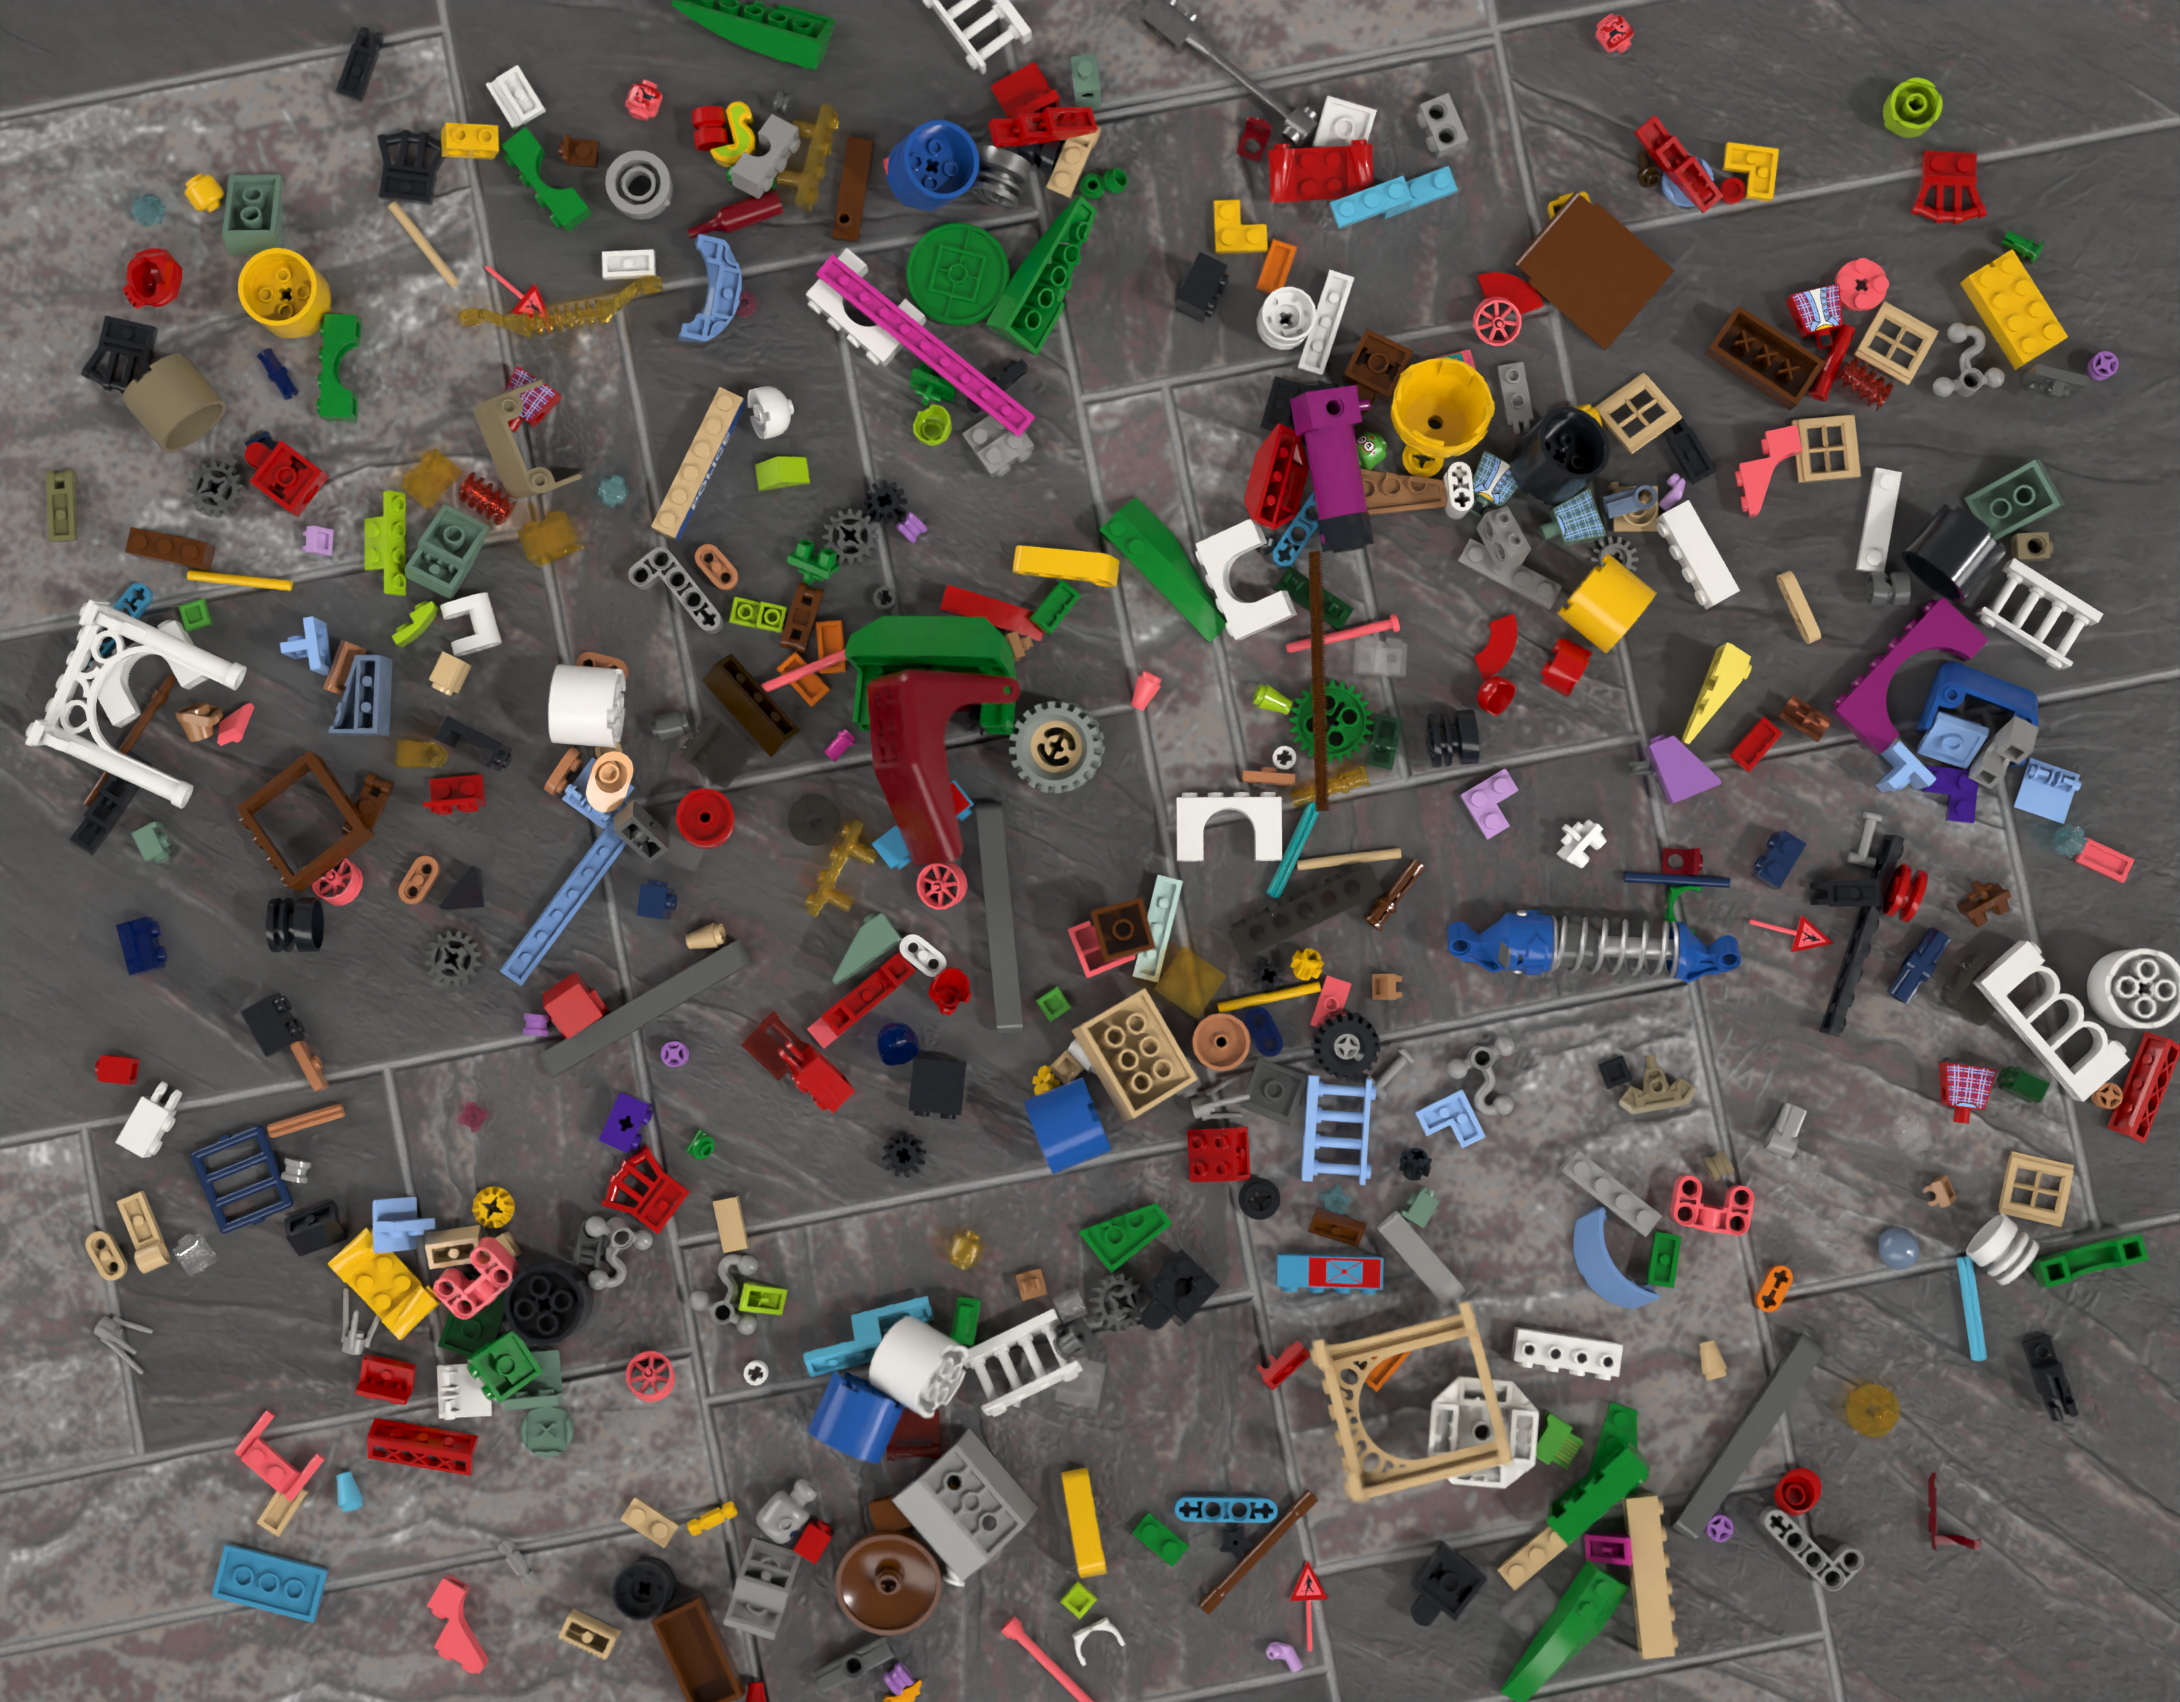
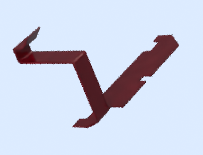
M1932 1472L1928 1480L1929 1532H1931L1932 1549L1937 1551V1545L1960 1544L1973 1550H1981V1538L1972 1540L1961 1535H1937V1488H1935V1479L1937 1477L1936 1473Z

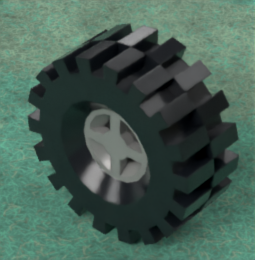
M1344 1010V1013L1339 1011L1333 1012L1334 1016L1332 1017L1326 1015L1323 1017L1325 1021L1322 1024L1318 1022L1316 1025L1317 1032L1312 1034L1314 1043H1311L1317 1062L1326 1073L1331 1076L1332 1074L1335 1075L1337 1079L1346 1077L1348 1080H1351L1353 1075L1356 1074L1358 1077L1363 1076L1362 1071L1365 1069L1370 1071L1373 1068L1371 1063H1376L1378 1060L1376 1054L1380 1052L1378 1044L1380 1039L1376 1030L1365 1017H1362L1357 1012L1353 1014L1350 1010Z

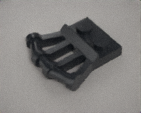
M405 129L402 132L387 136L385 134L377 135L383 159L379 197L385 200L432 205L435 182H437V171L444 159L447 158L442 157L441 142L429 136L428 132L416 134L411 133V130ZM400 143L397 165H392L388 146ZM410 143L418 144L415 167L406 166ZM427 147L436 150L437 154L429 168L424 169Z
M105 315L98 347L82 369L81 375L86 379L91 378L101 385L104 390L112 391L114 389L123 394L132 382L138 358L141 359L143 375L151 370L149 366L154 356L153 350L158 328ZM110 352L105 375L96 370V367L105 354ZM120 354L128 356L122 381L115 379Z
M1275 376L1260 428L1273 431L1276 425L1281 423L1295 430L1290 400L1306 392L1339 388L1338 384L1304 385ZM1301 435V443L1306 447L1305 436Z

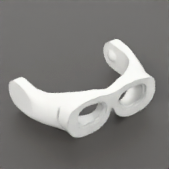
M1107 1617L1072 1635L1075 1651L1082 1666L1087 1664L1080 1651V1647L1085 1637L1091 1631L1106 1630L1112 1632L1117 1637L1120 1645H1125L1120 1632L1109 1622Z

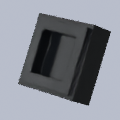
M1623 1055L1597 1065L1606 1089L1632 1080Z

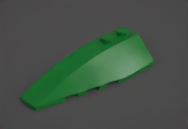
M672 0L673 7L714 33L740 46L776 58L780 62L798 64L805 69L816 70L825 57L835 24V19L781 4H778V9L763 7L764 2L755 0L753 5L739 3L738 0Z
M1078 195L1040 238L1011 279L986 322V325L1002 338L1035 356L1038 355L1064 309L1065 304L1062 301L1066 290L1071 288L1073 280L1070 278L1074 266L1079 265L1082 243L1087 241L1097 212L1082 196Z
M1137 497L1118 510L1099 529V534L1208 643L1226 627L1225 619L1173 533Z
M1588 1559L1499 1691L1515 1702H1526L1602 1631L1631 1587Z

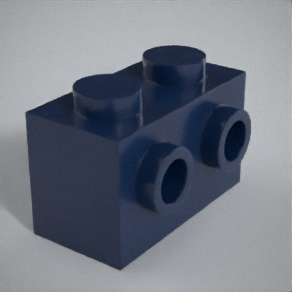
M1785 830L1779 831L1777 834L1773 833L1766 844L1768 849L1763 856L1760 855L1753 865L1755 870L1751 877L1773 890L1780 889L1807 843Z
M648 880V885L641 884L637 916L670 920L671 910H675L677 905V895L674 894V889L668 888V883L662 881Z

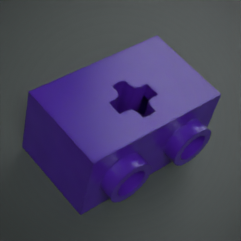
M620 1092L599 1141L626 1153L631 1152L632 1149L637 1150L643 1135L639 1134L643 1124L647 1126L653 1115V1111L650 1110L652 1104L629 1093ZM632 1117L630 1122L634 1124L633 1127L625 1129L626 1124L622 1122L623 1119Z

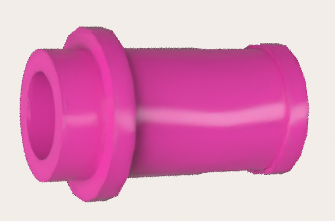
M846 729L842 732L838 731L839 735L823 751L834 762L850 745L854 746L853 742L856 738Z

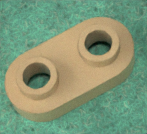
M97 1231L90 1234L86 1240V1250L100 1275L109 1281L122 1278L127 1272L128 1264L114 1237L107 1231ZM100 1239H103L106 1243L103 1249L99 1247ZM113 1262L118 1264L117 1271H113L111 1268Z

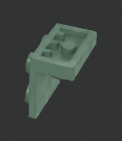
M558 1349L530 1352L543 1373L505 1399V1410L559 1406L564 1402L560 1351Z

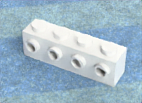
M1689 500L1655 519L1659 534L1668 541L1670 545L1669 551L1672 557L1681 564L1683 568L1682 574L1685 580L1694 587L1696 591L1695 597L1700 605H1704L1707 610L1740 591Z
M1515 1327L1511 1359L1517 1361V1366L1532 1368L1533 1364L1543 1365V1370L1559 1372V1368L1569 1369V1374L1585 1376V1372L1595 1373V1378L1611 1380V1376L1619 1377L1623 1345L1619 1342Z

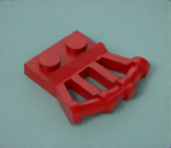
M1924 151L1922 154L1921 188L1910 213L1915 216L1919 214L1929 218L1935 224H1942L1943 221L1952 222V224L1960 225L1961 222L1975 217L1978 219L1986 217V208L1981 202L1976 188L1977 153ZM1930 187H1935L1934 209L1923 205ZM1944 188H1953L1952 211H1944ZM1962 188L1967 190L1972 204V208L1963 211L1961 209Z
M646 1144L641 1147L642 1150L628 1159H623L618 1172L610 1176L607 1195L605 1199H602L601 1205L630 1213L655 1233L659 1234L691 1191L662 1169L652 1149ZM647 1159L658 1176L656 1181H653L636 1168V1165ZM629 1173L650 1187L644 1196L624 1181ZM619 1188L639 1202L638 1205L633 1207L616 1202Z

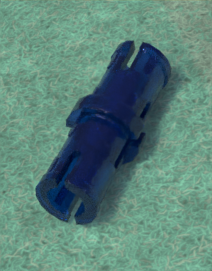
M271 348L263 350L265 355L260 352L257 358L267 370L269 380L276 384L283 398L290 400L294 398L291 394L298 395L299 390L287 375L289 371L280 364Z

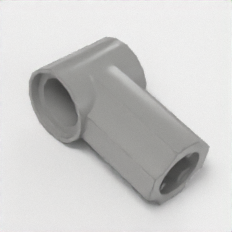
M1784 1102L1775 1127L1768 1133L1764 1149L1791 1159L1797 1148V1135L1807 1111Z

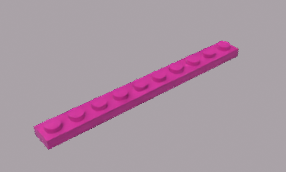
M833 254L816 273L820 280L1017 438H1020L1034 421L1035 416Z

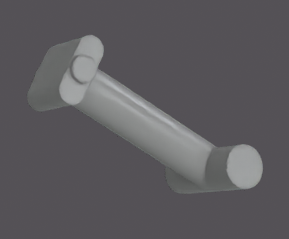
M1864 811L1863 818L1866 819L1859 851L1858 854L1849 853L1848 863L1869 868L1875 867L1876 858L1868 856L1877 821H1882V815Z
M1403 1047L1398 1050L1400 1055L1376 1080L1370 1075L1367 1077L1372 1079V1084L1376 1085V1096L1380 1100H1383L1388 1094L1383 1087L1407 1062L1412 1064L1415 1061V1058Z

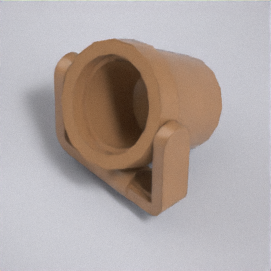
M197 702L175 712V715L189 742H195L215 734L213 725L222 719L223 708L210 705L208 702Z

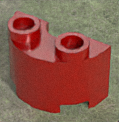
M1564 637V639L1559 638L1552 650V652L1556 653L1552 663L1546 661L1540 675L1544 677L1540 683L1568 697L1575 684L1580 680L1589 663L1588 659L1593 652Z

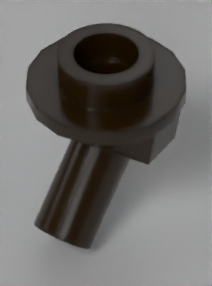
M1647 151L1637 153L1640 166L1637 178L1640 185L1644 188L1656 186L1663 176V170L1659 166H1650Z

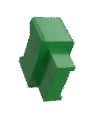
M958 1296L950 1337L957 1343L973 1345L981 1305L980 1298Z

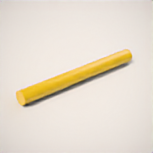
M188 570L187 579L193 581L292 591L293 582L290 580Z
M1320 982L1217 1003L1218 1011L1223 1013L1321 992Z

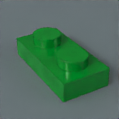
M1657 1231L1653 1232L1646 1284L1674 1288L1682 1236Z
M1149 1511L1132 1530L1134 1536L1171 1567L1176 1564L1189 1548L1185 1541Z

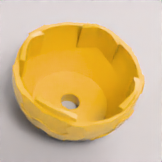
M1446 357L1429 359L1411 365L1400 374L1401 376L1394 390L1390 414L1398 436L1410 449L1430 458L1456 457L1472 449L1484 438L1491 418L1494 415L1495 404L1484 377L1472 366ZM1428 421H1438L1441 424V428L1432 429L1428 425Z

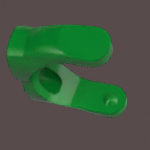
M1670 887L1664 922L1667 921L1669 925L1673 921L1676 922L1673 906L1677 897L1686 890L1702 892L1701 887ZM1690 928L1691 932L1696 934V930Z

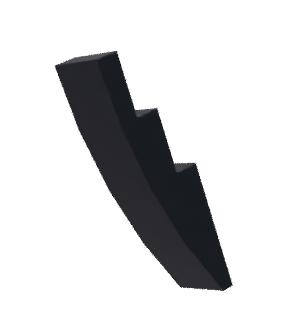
M129 750L126 754L152 767L150 762ZM111 774L98 790L99 796L84 814L85 819L70 837V842L93 856L138 791L139 786Z

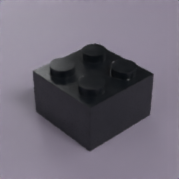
M1199 252L1176 298L1175 310L1201 323L1204 322L1206 316L1211 318L1217 306L1218 298L1216 296L1217 294L1222 295L1228 284L1229 274H1226L1228 265Z
M280 993L269 995L240 1011L265 1057L277 1054L305 1038L303 1035L305 1032L303 1024L298 1018L294 1019L290 1012L292 1009L290 1001L285 995L281 996Z

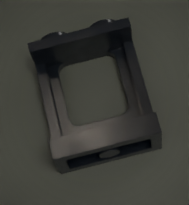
M446 716L434 739L455 748L461 735L493 751L485 766L499 772L502 768H507L512 759L510 754L511 748L450 716Z

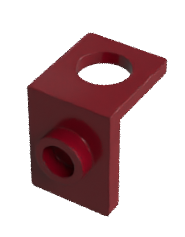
M1248 116L1245 131L1236 154L1259 163L1271 136L1272 125L1264 119ZM1250 139L1256 140L1260 145L1259 150L1256 153L1247 152L1244 146L1246 141Z
M1700 848L1662 849L1661 874L1694 876L1699 874V870H1702L1703 855L1700 854ZM1673 854L1679 855L1683 860L1682 866L1677 870L1670 868L1668 865V858Z

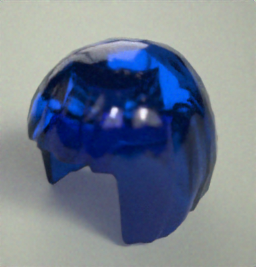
M891 1022L880 1030L877 1037V1050L880 1059L885 1065L896 1066L906 1064L919 1053L920 1044L918 1036L905 1023Z

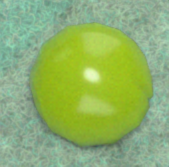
M930 404L928 409L919 411L913 423L915 437L925 445L937 446L942 444L952 432L950 414L943 406L937 404Z

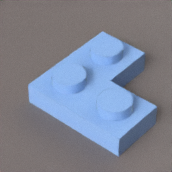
M1462 1089L1414 1112L1426 1136L1450 1125L1461 1148L1486 1137Z

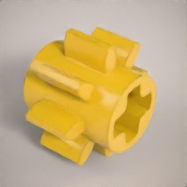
M1305 948L1303 953L1299 950L1295 952L1290 967L1293 968V973L1297 978L1309 981L1311 976L1315 979L1319 977L1324 962L1321 961V956L1317 951Z

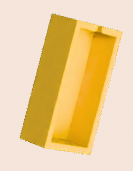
M2013 249L1969 275L1960 283L2015 370L2068 338Z

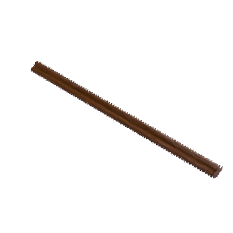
M1319 550L1308 553V564L1310 567L1309 599L1311 612L1310 635L1316 812L1330 811V809H1327L1330 807L1327 806L1330 804L1327 802L1329 801L1327 799L1329 798L1327 796L1329 794L1327 793L1329 791L1327 789L1329 788L1327 786L1329 783H1326L1329 781L1327 780L1329 777L1326 776L1329 775V773H1326L1329 771L1326 770L1329 768L1326 767L1328 765L1326 763L1328 762L1326 760L1328 759L1326 757L1328 755L1326 754L1328 747H1325L1328 745L1325 744L1328 742L1325 740L1328 739L1325 737L1328 736L1325 734L1328 731H1325L1327 729L1325 728L1327 726L1325 724L1327 723L1325 721L1327 720L1325 713L1327 712L1324 711L1327 710V708H1324L1327 707V705H1324L1327 703L1324 702V700H1327L1324 698L1327 697L1324 695L1326 694L1324 692L1326 690L1324 689L1326 687L1324 685L1326 684L1324 677L1326 676H1323L1326 674L1323 672L1326 671V669H1323L1326 668L1323 666L1326 664L1323 661L1326 660H1323L1325 658L1323 656L1325 655L1323 653L1325 652L1323 650L1325 648L1323 647L1325 640H1322L1325 639V637H1322L1325 635L1322 634V632H1325L1322 630L1325 629L1322 626L1325 625L1322 624L1324 623L1322 621L1324 619L1322 618L1324 616L1322 614L1324 613L1322 606L1324 605H1321L1324 603L1321 601L1324 600V598H1321L1324 597L1321 595L1324 593L1321 590L1324 589H1321L1323 587L1321 585L1323 584L1321 582L1323 581L1321 579L1323 577L1321 576L1323 569H1320L1323 568V566H1320L1323 565V563H1320L1323 561L1320 560V558H1323L1320 555L1323 554Z

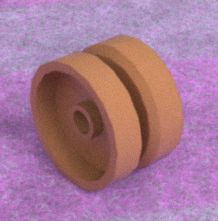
M1224 1013L1209 1015L1201 1020L1193 1031V1052L1199 1062L1209 1069L1218 1071L1234 1069L1244 1061L1249 1053L1251 1043L1249 1032L1243 1022L1233 1015ZM1224 1037L1226 1045L1217 1046V1038Z

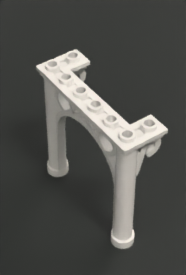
M89 599L88 603L85 602L79 613L81 617L79 624L83 625L77 636L78 645L75 651L72 650L67 658L66 664L68 667L65 674L60 675L56 682L57 692L45 707V712H47L45 719L35 720V722L29 725L26 731L28 738L25 744L29 746L48 745L170 800L172 805L182 809L191 797L193 785L117 751L103 737L96 716V703L100 687L113 667L125 658L138 653L158 654L233 690L238 689L242 683L247 667L237 662L233 664L120 612L110 606V602L106 600ZM110 636L116 641L117 654L106 659L101 656L99 648L103 639ZM122 636L127 637L137 643H140L143 646L132 647L125 650V643ZM91 656L97 662L105 663L102 667L96 666L91 672H84ZM79 683L83 687V697H87V702L84 700H72ZM79 705L84 708L87 721L76 728L70 724L69 714L74 706ZM90 729L96 743L77 735V733Z

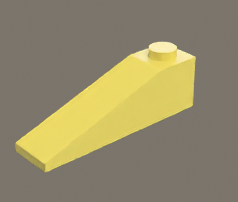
M1727 642L1716 649L1681 739V743L1684 746L1690 744L1741 683L1742 679H1747L1752 668V665L1749 664L1751 656L1731 643Z

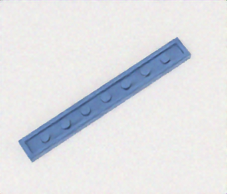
M624 802L617 812H619L628 804ZM614 816L501 967L500 972L520 986L523 985L627 843L614 832Z

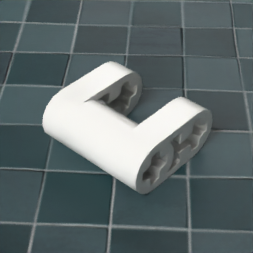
M1456 462L1449 467L1443 477L1447 502L1445 511L1450 518L1461 519L1467 514L1474 503V492L1470 467L1464 462Z
M488 593L474 594L440 606L444 619H453L469 614L475 635L451 643L454 656L471 654L502 643Z

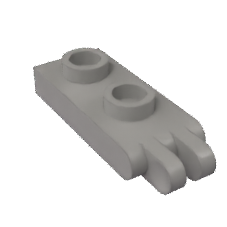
M1519 362L1498 366L1497 374L1507 425H1512L1514 435L1520 434L1519 423H1522L1524 433L1530 431L1529 422L1533 421V412L1524 363Z

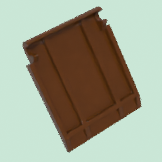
M1577 192L1571 195L1513 263L1514 267L1521 269L1524 272V276L1530 279L1527 283L1605 351L1674 272L1667 263L1599 203H1595L1593 206Z

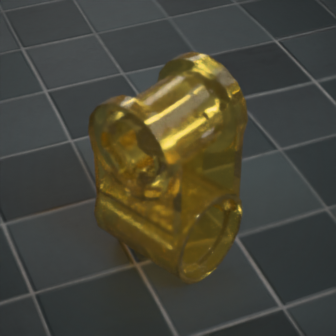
M396 740L395 767L439 768L447 762L448 753L441 745L431 742ZM434 751L437 752V757L429 758V754L434 753Z

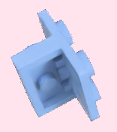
M416 1197L373 1200L374 1253L417 1249V1235H424V1230L435 1229V1218H417Z

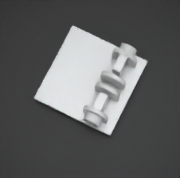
M469 1364L437 1365L439 1418L452 1420L458 1417L492 1416L491 1400L488 1401L480 1388L484 1385L480 1378L474 1379L468 1372L466 1366Z

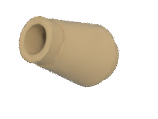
M713 922L686 934V943L689 949L720 948L727 941L726 932L721 923L716 924Z
M1715 1341L1700 1343L1702 1375L1705 1374L1706 1381L1727 1376L1725 1369L1728 1368Z

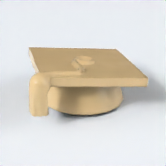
M1618 481L1611 482L1608 485V489L1612 491V494L1636 487L1619 486ZM1652 486L1658 495V486ZM1643 489L1638 494V500L1641 504H1646L1650 499V494L1647 490ZM1658 499L1655 505L1650 508L1614 517L1613 532H1658L1655 520L1659 517Z

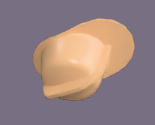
M617 751L607 752L600 756L592 765L586 788V796L589 804L597 811L611 812L622 805L634 770L632 761L627 755Z

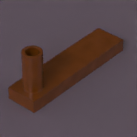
M848 136L833 227V240L852 243L859 242L874 140Z

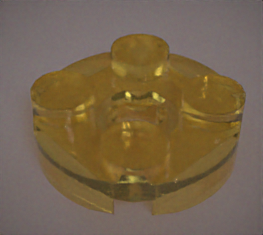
M1875 1383L1862 1384L1853 1391H1850L1846 1397V1419L1855 1431L1865 1436H1884L1892 1430L1895 1422L1899 1419V1402L1896 1396L1883 1386ZM1870 1403L1879 1408V1411L1875 1412V1417H1871L1869 1413H1866Z

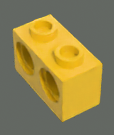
M445 123L441 130L442 157L494 159L499 152L498 125Z

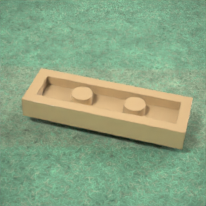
M1547 1525L1496 1569L1515 1591L1563 1551L1567 1545Z

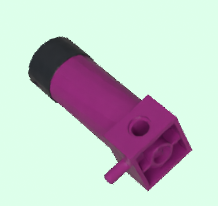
M1356 385L1306 392L1291 399L1296 436L1305 435L1322 553L1353 551L1374 544L1354 432V425L1362 422L1360 411L1370 410L1371 402L1368 399L1358 400Z

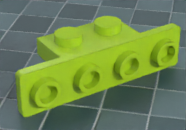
M387 490L383 492L384 516L364 519L365 570H384V593L405 596L406 495L405 493Z

